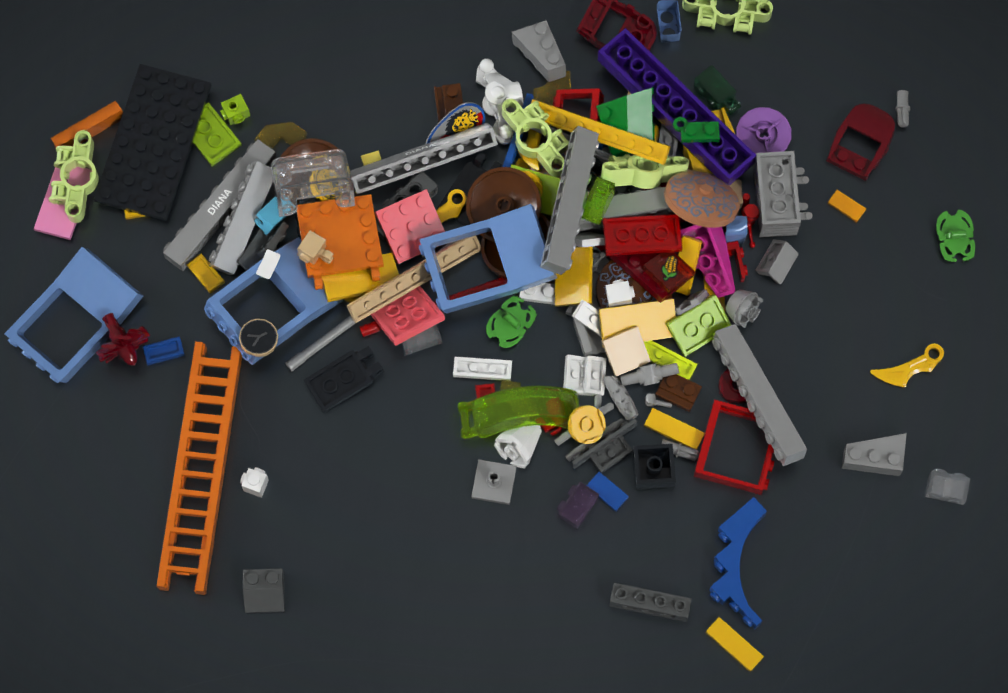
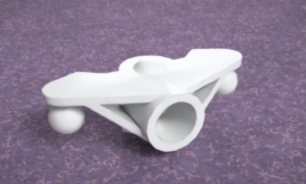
M485 58L480 62L476 75V82L486 88L482 108L488 115L495 116L496 122L493 130L497 141L500 144L508 145L511 143L514 130L502 116V105L505 100L514 99L522 107V89L518 81L512 82L494 69L492 60ZM508 107L506 111L514 112L515 109L512 107Z

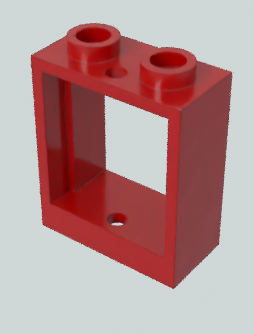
M600 88L556 90L553 106L563 109L564 99H592L590 119L601 122L596 107L604 103V94Z

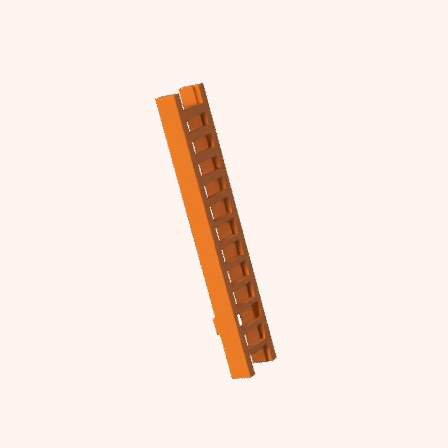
M195 341L157 588L169 591L172 573L186 576L197 575L194 592L199 595H206L242 355L233 346L230 360L207 358L206 344ZM204 366L227 368L228 376L227 378L203 376ZM201 384L226 387L224 397L200 394ZM198 403L222 405V415L197 413ZM195 421L220 424L219 434L194 432ZM192 440L216 442V453L191 452ZM189 459L214 461L213 473L189 471ZM187 477L211 480L210 492L185 489ZM184 496L208 499L207 511L182 508ZM181 515L205 518L204 530L180 528ZM178 534L203 537L201 549L176 547ZM175 553L200 556L198 569L173 566Z

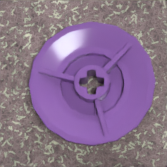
M758 107L748 111L740 118L736 127V136L755 154L784 152L791 141V127L788 120L779 111ZM764 132L767 133V135L763 136V138L760 137V134H763Z

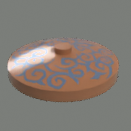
M688 171L678 173L669 179L664 191V198L668 207L677 216L689 223L702 227L717 228L726 226L734 221L740 208L739 198L728 184L717 177L702 172Z

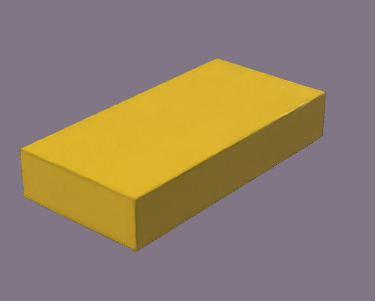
M201 253L190 261L187 267L205 289L212 294L225 281L214 268L209 266L210 263Z

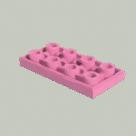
M55 167L34 230L71 240L77 223H73L68 219L65 205L49 202V197L52 194L51 182L61 181V169ZM80 167L72 169L67 183L72 186L87 184L92 170ZM74 209L70 214H77L79 210Z

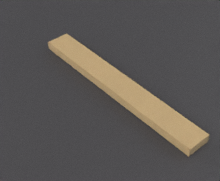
M476 235L458 240L436 253L442 273L481 251V245ZM426 259L347 304L346 306L355 323L361 321L431 280V274L427 273L424 263H427Z

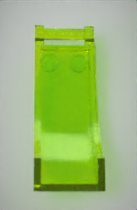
M524 386L497 391L470 402H460L458 404V412L461 415V437L469 439L478 435L480 438H486L509 429L533 425H551L567 429L570 414L579 407L578 394L575 390L561 387ZM470 411L473 413L474 427L471 428L468 412Z

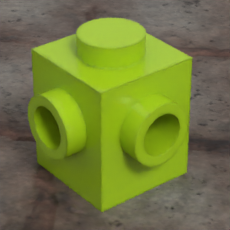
M241 94L221 102L222 110H220L224 121L228 120L230 125L239 124L245 118L250 117L249 109Z

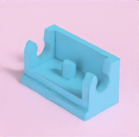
M280 191L256 214L258 218L254 221L267 236L290 214L296 205Z

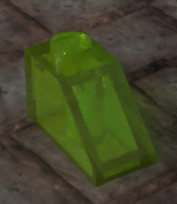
M600 177L596 178L589 192L582 219L600 225L615 195V183Z

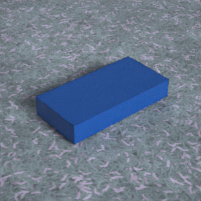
M180 336L143 346L147 365L185 356Z
M598 472L586 485L591 492L615 512L629 498L626 493L601 472Z

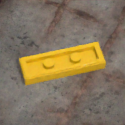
M687 235L682 237L683 250L679 252L677 259V271L687 281L676 292L684 295H690L702 245L701 240Z
M652 408L644 424L645 427L696 450L705 434Z
M720 617L706 631L712 639L750 672L764 657Z

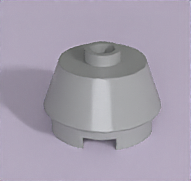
M739 289L729 298L726 305V313L737 326L740 325L746 328L749 321L753 323L761 311L758 307L763 302V299L756 292Z

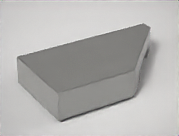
M704 289L691 294L675 308V312L678 316L703 302L709 296V293Z

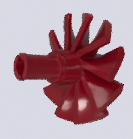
M113 313L105 315L102 320L110 331L109 338L112 342L102 344L101 348L103 349L96 352L100 362L105 361L109 363L119 355V359L122 358L128 365L134 366L137 362L136 350H138L139 345L148 342L149 332L145 327L141 326L137 330L131 328L126 333L125 329L119 326Z

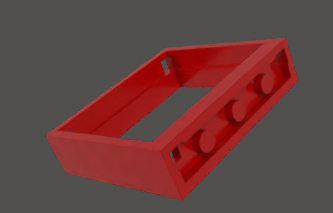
M714 399L693 477L761 495L763 489L767 490L770 479L766 477L768 471L772 472L775 462L771 460L774 453L771 444L767 448L758 485L703 470L719 412L756 422L754 413H751L748 408Z

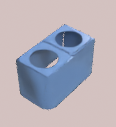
M661 0L657 3L661 43L679 41L682 28L678 1ZM663 12L672 13V22H662L661 14ZM671 28L675 31V34L663 35V31Z
M736 216L733 222L726 225L725 238L726 243L738 241L739 246H742L748 234L747 216Z

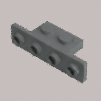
M290 215L284 218L267 236L259 228L237 263L245 270H248L263 259L267 249L273 252L278 249L276 247L278 242H281L287 235L285 231L289 225L286 222Z
M630 419L626 420L620 425L621 428L616 432L614 430L610 431L605 435L603 441L600 443L596 441L590 445V450L584 454L583 452L578 453L573 458L572 467L575 469L590 459L599 472L603 473L633 452L632 448L623 438V435L635 428L638 421L636 419L632 421Z

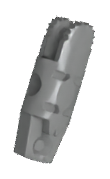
M605 376L604 383L616 407L626 420H633L639 414L625 386L622 385L617 376Z

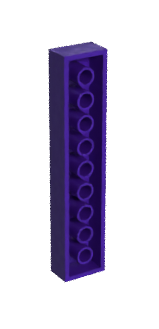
M626 28L598 51L597 61L631 94L654 87V94H652L654 112L652 114L680 142L681 132H677L673 128V121L677 117H683L688 122L719 121V142L682 143L718 179L730 186L754 165L757 155ZM678 122L677 126L683 127L684 124L682 122Z

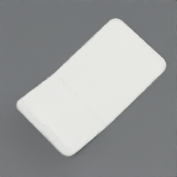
M267 249L256 274L270 279L280 259V254Z

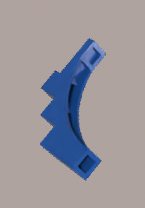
M755 497L741 507L718 529L719 538L724 543L728 542L729 545L718 553L713 561L715 562V568L720 573L724 572L725 574L709 590L711 598L716 603L720 602L723 605L729 600V606L736 613L739 611L743 616L742 620L748 627L752 626L754 629L761 625L762 620L751 609L744 596L740 579V557L744 542L749 533L767 513V510Z

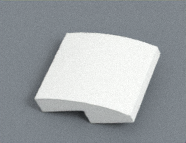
M566 355L563 393L586 396L599 394L603 396L607 358L590 355L587 357Z

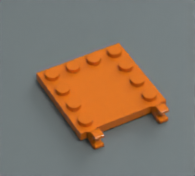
M371 194L296 205L301 241L311 230L326 239L325 249L334 254L330 264L324 262L321 258H318L314 265L310 262L305 263L307 277L314 278L315 290L323 289L322 276L367 269L371 270L372 282L380 281L379 268L384 267Z

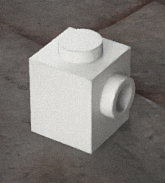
M623 279L613 281V284L605 285L609 307L632 304V298L635 297L633 286H629L628 281L624 282Z
M248 468L247 473H243L240 483L244 492L262 498L269 479L264 470Z

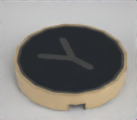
M265 319L250 320L240 330L239 341L241 348L247 354L255 357L269 355L274 351L278 342L276 328Z

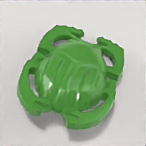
M957 210L955 216H951L948 214V211H944L937 219L936 232L939 241L944 240L945 242L940 243V251L944 260L950 262L957 261L956 258L952 257L958 253L967 256L963 258V261L972 259L975 255V241L969 239L973 238L974 235L973 223L970 216L963 210ZM944 219H946V221L944 222V224H943V226H942V231H941V230H940V225H941L942 221H943ZM970 245V252L965 253L967 246ZM945 247H947L950 250L952 255H949L946 252Z
M513 295L507 299L501 306L504 311L502 312L501 309L497 310L490 317L486 325L487 336L489 338L497 337L500 342L499 346L502 348H510L516 345L523 338L526 329L531 327L537 316L536 311L531 305H528L529 310L521 309L519 302H524V299H521V297ZM510 303H517L516 306L507 307ZM527 313H529L530 320L528 322H526ZM495 318V321H494V330H492V328H491V326H492V321H493V319ZM515 337H518V338H517L516 340H514V341L506 342V340H511V339H514Z

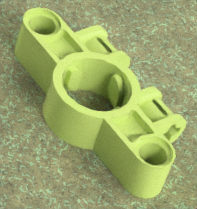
M687 0L682 1V7L685 11L698 13L696 27L705 26L715 30L716 23L723 26L734 25V33L740 31L747 32L748 35L752 34L753 21L767 22L771 19L773 5L768 0H736L739 4L738 12L732 15L720 13L716 9L717 0H694L695 2L693 3ZM765 9L768 12L762 13L760 10Z
M505 100L502 105V116L516 133L515 143L518 151L528 158H537L551 176L561 177L565 161L561 154L567 151L569 141L562 134L563 131L558 129L553 133L551 132L549 125L545 122L549 114L541 109L538 101L532 102L523 109L516 100ZM512 107L515 111L507 112L506 109ZM529 128H537L547 137V142L545 144L542 143L538 148H529L525 142L520 140V135L523 132H527ZM559 164L562 168L554 169L552 165Z
M80 130L75 134L73 146L56 147L57 158L54 162V167L61 169V181L51 182L52 194L49 197V202L65 205L67 217L73 223H79L84 219L87 195L97 188L99 182L97 170L92 163L94 141L86 130ZM83 139H88L87 143H80ZM76 167L89 168L92 170L89 182L83 186L70 185L67 183V179L70 177L69 173ZM74 209L79 210L77 214H70Z
M625 154L621 157L610 155L608 162L602 165L600 183L607 187L633 185L642 189H653L663 182H668L672 176L678 173L688 172L689 160L683 156H667L665 165L637 155Z

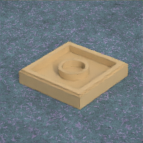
M638 326L601 340L614 376H619L651 362Z

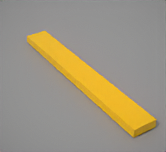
M538 101L541 109L549 114L545 121L548 125L568 132H572L577 126H581L599 133L597 140L599 143L665 165L671 146Z

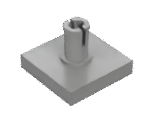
M478 459L471 498L510 505L517 466Z

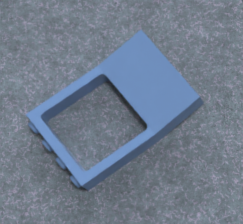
M532 204L484 221L420 239L421 245H419L421 255L426 258L427 263H424L425 269L432 277L430 285L433 292L436 291L438 296L436 304L439 310L442 309L446 314L509 296L557 279L556 273L540 268L546 241ZM492 231L508 280L507 283L450 300L435 248Z
M299 237L274 251L280 254V259L270 280L300 313L277 330L278 342L276 347L306 324L344 300L328 302L324 288L315 290L314 278L307 277L305 262L298 256L297 248L302 242ZM262 260L210 297L204 308L206 315L217 324L218 329L229 338L232 346L236 347L241 352L243 359L251 365L263 357L249 355L241 348L239 335L242 328L222 305L261 277L256 272Z
M81 247L56 280L4 334L9 338L8 342L15 347L19 346L23 350L21 353L29 359L33 358L36 361L35 365L42 371L47 370L50 373L49 377L56 383H67L96 353L101 345L109 339L110 331L102 318L109 313H113L120 326L144 295L92 251ZM65 291L102 323V327L61 369L25 338L24 332Z

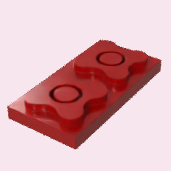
M676 214L602 219L606 256L682 252L683 250L679 216Z

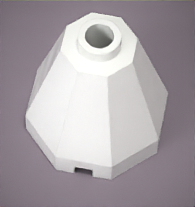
M526 419L500 433L495 440L494 446L502 458L506 460L509 457L513 460L510 464L525 469L530 463L541 435V427L535 420Z

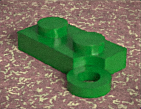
M677 117L673 121L674 130L681 132V143L719 142L720 140L719 121L688 122L683 117ZM682 122L684 126L678 127L677 123Z

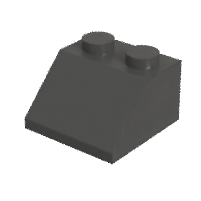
M282 568L243 570L245 613L285 612V578Z

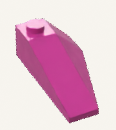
M693 224L681 229V239L687 235L702 241L696 268H699L704 274L706 282L716 296L720 298L736 292L723 228H709Z

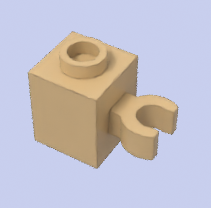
M311 230L297 248L299 258L305 263L310 262L314 265L318 258H321L324 262L330 264L334 258L332 257L334 254L325 249L326 239Z

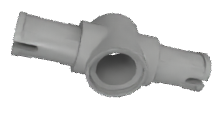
M653 363L640 366V369H637L636 372L620 375L624 386L636 383L646 386L659 383L663 377L679 374L677 363L663 366Z

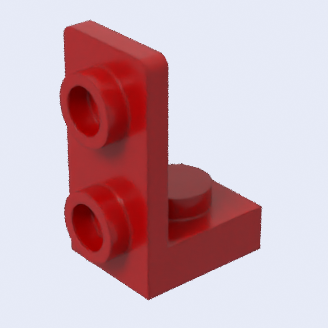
M738 241L728 242L729 258L732 255L735 256L740 283L744 282L745 276H748L746 264L743 265L742 258H744L743 247H739Z

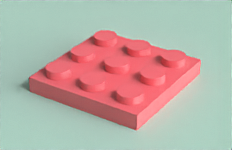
M427 189L374 212L397 264L421 254L419 250L421 238L445 232Z
M421 286L371 314L372 318L395 346L445 320L442 311L439 310Z

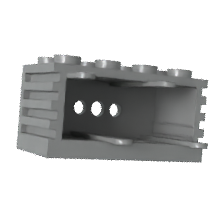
M794 151L756 153L753 173L756 206L760 212L758 217L759 237L797 235L801 220H810L813 217L811 212H800L807 210L808 204L799 203L797 184H807L809 178L807 176L797 177V175H803L805 170L802 167L796 168Z

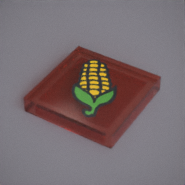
M675 252L660 253L642 267L668 294L690 280L696 273Z

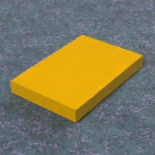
M576 247L571 255L573 260L571 268L562 275L556 273L555 306L579 305L581 300L592 304L593 247Z

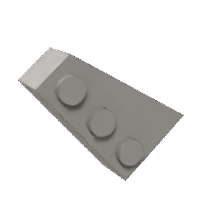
M547 21L512 32L513 45L523 52V55L534 64V67L548 82L566 77L565 62Z
M907 433L846 444L843 450L842 469L900 476L904 465Z

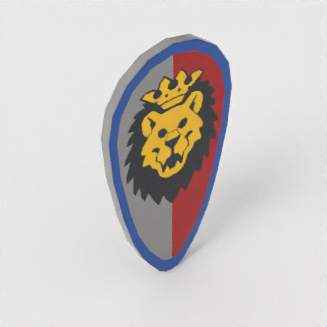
M465 102L458 105L432 129L426 144L484 124L486 117L484 110L473 102Z

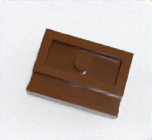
M460 83L442 85V87L434 86L439 123L451 110L462 104L463 99Z
M675 374L663 377L655 396L690 412L702 386Z

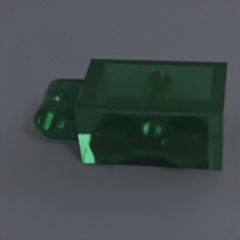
M713 65L709 66L695 78L694 88L696 92L706 98L710 107L716 110L724 107L729 115H732L741 107L735 98L736 90Z

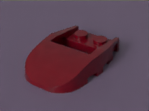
M592 0L576 32L600 50L606 44L597 40L595 34L610 8L626 18L619 33L626 28L648 50L651 49L657 36L656 26L644 13L640 14L634 9V6L618 2V0Z
M856 105L837 129L826 161L867 181L871 171L876 169L889 150L895 132L894 119L887 112L873 105ZM847 127L881 143L872 161L838 145Z

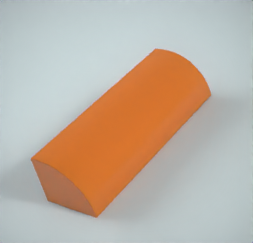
M114 101L50 139L55 147L73 146L74 137L78 131L86 130L90 133L91 137H94L120 122L123 111L118 103ZM83 139L80 143H83L88 139Z

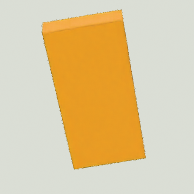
M839 190L835 191L827 203L856 223L866 211L865 207Z

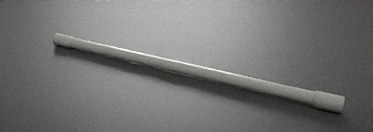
M456 241L446 244L444 247H442V248H441L440 250H438L437 252H439V251H441L442 249L448 247L449 245L455 243ZM351 315L302 352L297 353L286 361L285 364L291 372L294 371L308 358L356 324Z

